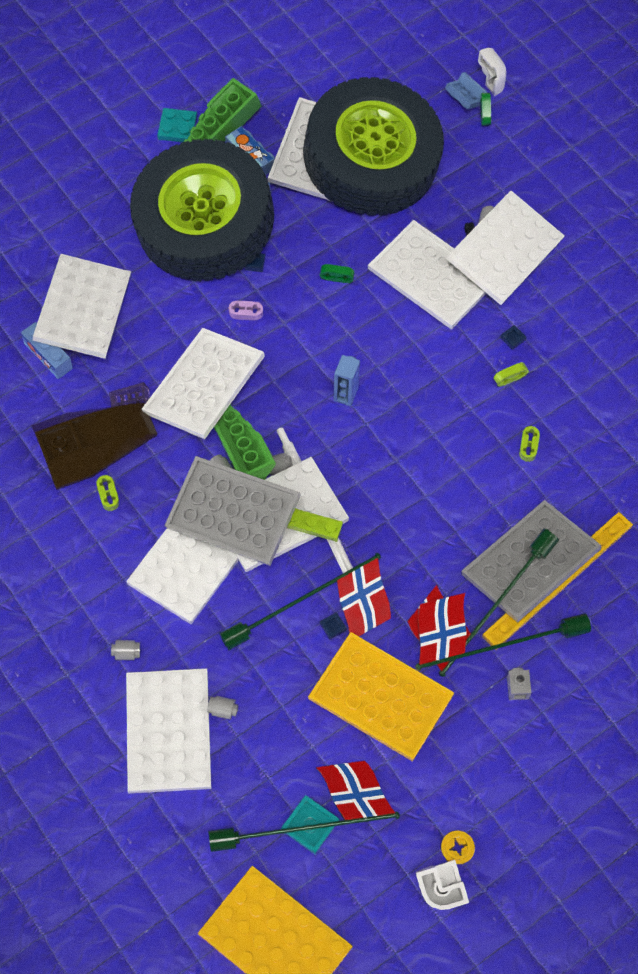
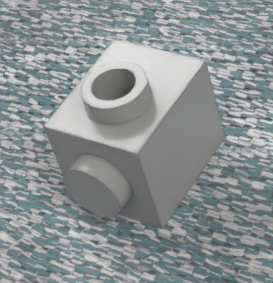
M514 668L508 672L509 700H528L530 698L531 683L529 670Z

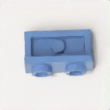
M466 72L461 73L457 81L447 83L445 87L450 95L467 109L480 106L481 93H487Z

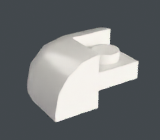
M493 48L482 49L479 51L478 63L486 75L485 85L493 96H496L505 87L506 67Z
M455 860L429 866L416 872L421 894L431 907L445 910L469 903Z

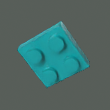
M163 108L157 135L158 140L183 142L185 139H188L192 127L196 126L197 112Z
M305 795L281 829L336 822L340 819ZM335 826L285 834L315 855Z

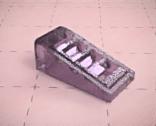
M144 382L109 392L111 407L136 403L146 404L150 399L149 388ZM117 396H120L121 402L119 403L117 401Z

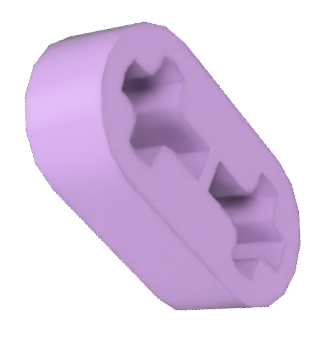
M233 301L229 304V315L233 319L259 320L263 316V306L259 302Z

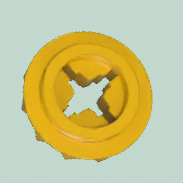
M463 831L448 833L441 843V852L446 861L455 860L456 864H465L471 860L475 851L473 839ZM455 841L459 846H464L461 849L460 855L457 851L451 850L455 846Z

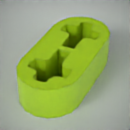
M520 362L499 371L493 378L497 385L502 387L523 378L528 374L529 370L525 363Z
M534 426L526 427L521 438L519 456L526 462L533 461L538 450L540 432ZM529 433H533L532 441H528ZM527 447H531L530 455L526 454Z
M102 475L96 482L101 503L105 510L114 511L119 506L115 484L112 477ZM103 482H107L109 490L105 491ZM107 496H111L113 504L108 503Z

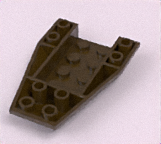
M136 403L69 412L31 425L56 490L95 476L156 437L157 432L150 416L142 411L145 404Z

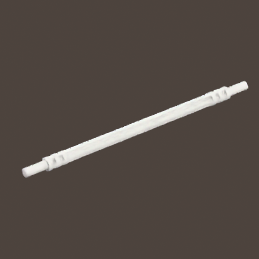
M284 428L277 429L283 444L282 448L287 456H291L293 465L302 462L293 443L289 441ZM339 538L337 542L327 539L342 572L345 573L352 569L353 566Z

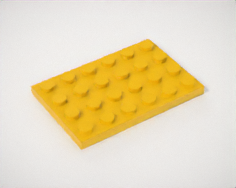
M350 632L309 694L308 699L413 762L454 696V692Z
M251 866L198 932L201 938L245 974H333L353 948L350 943L253 866Z

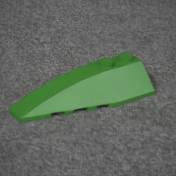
M232 78L207 104L208 108L204 114L201 113L198 118L199 122L195 127H192L190 136L183 142H192V140L201 139V141L213 139V141L220 140L225 142V136L243 126L262 107L257 94L235 78Z
M230 404L214 426L217 436L233 469L265 480L276 463L261 434L258 431L256 432L252 425Z

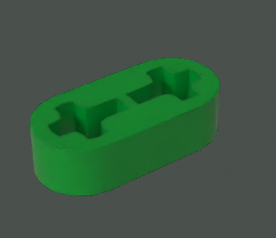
M481 93L482 126L491 125L490 93Z
M324 264L321 266L320 277L327 281L351 283L353 282L355 272L350 267Z

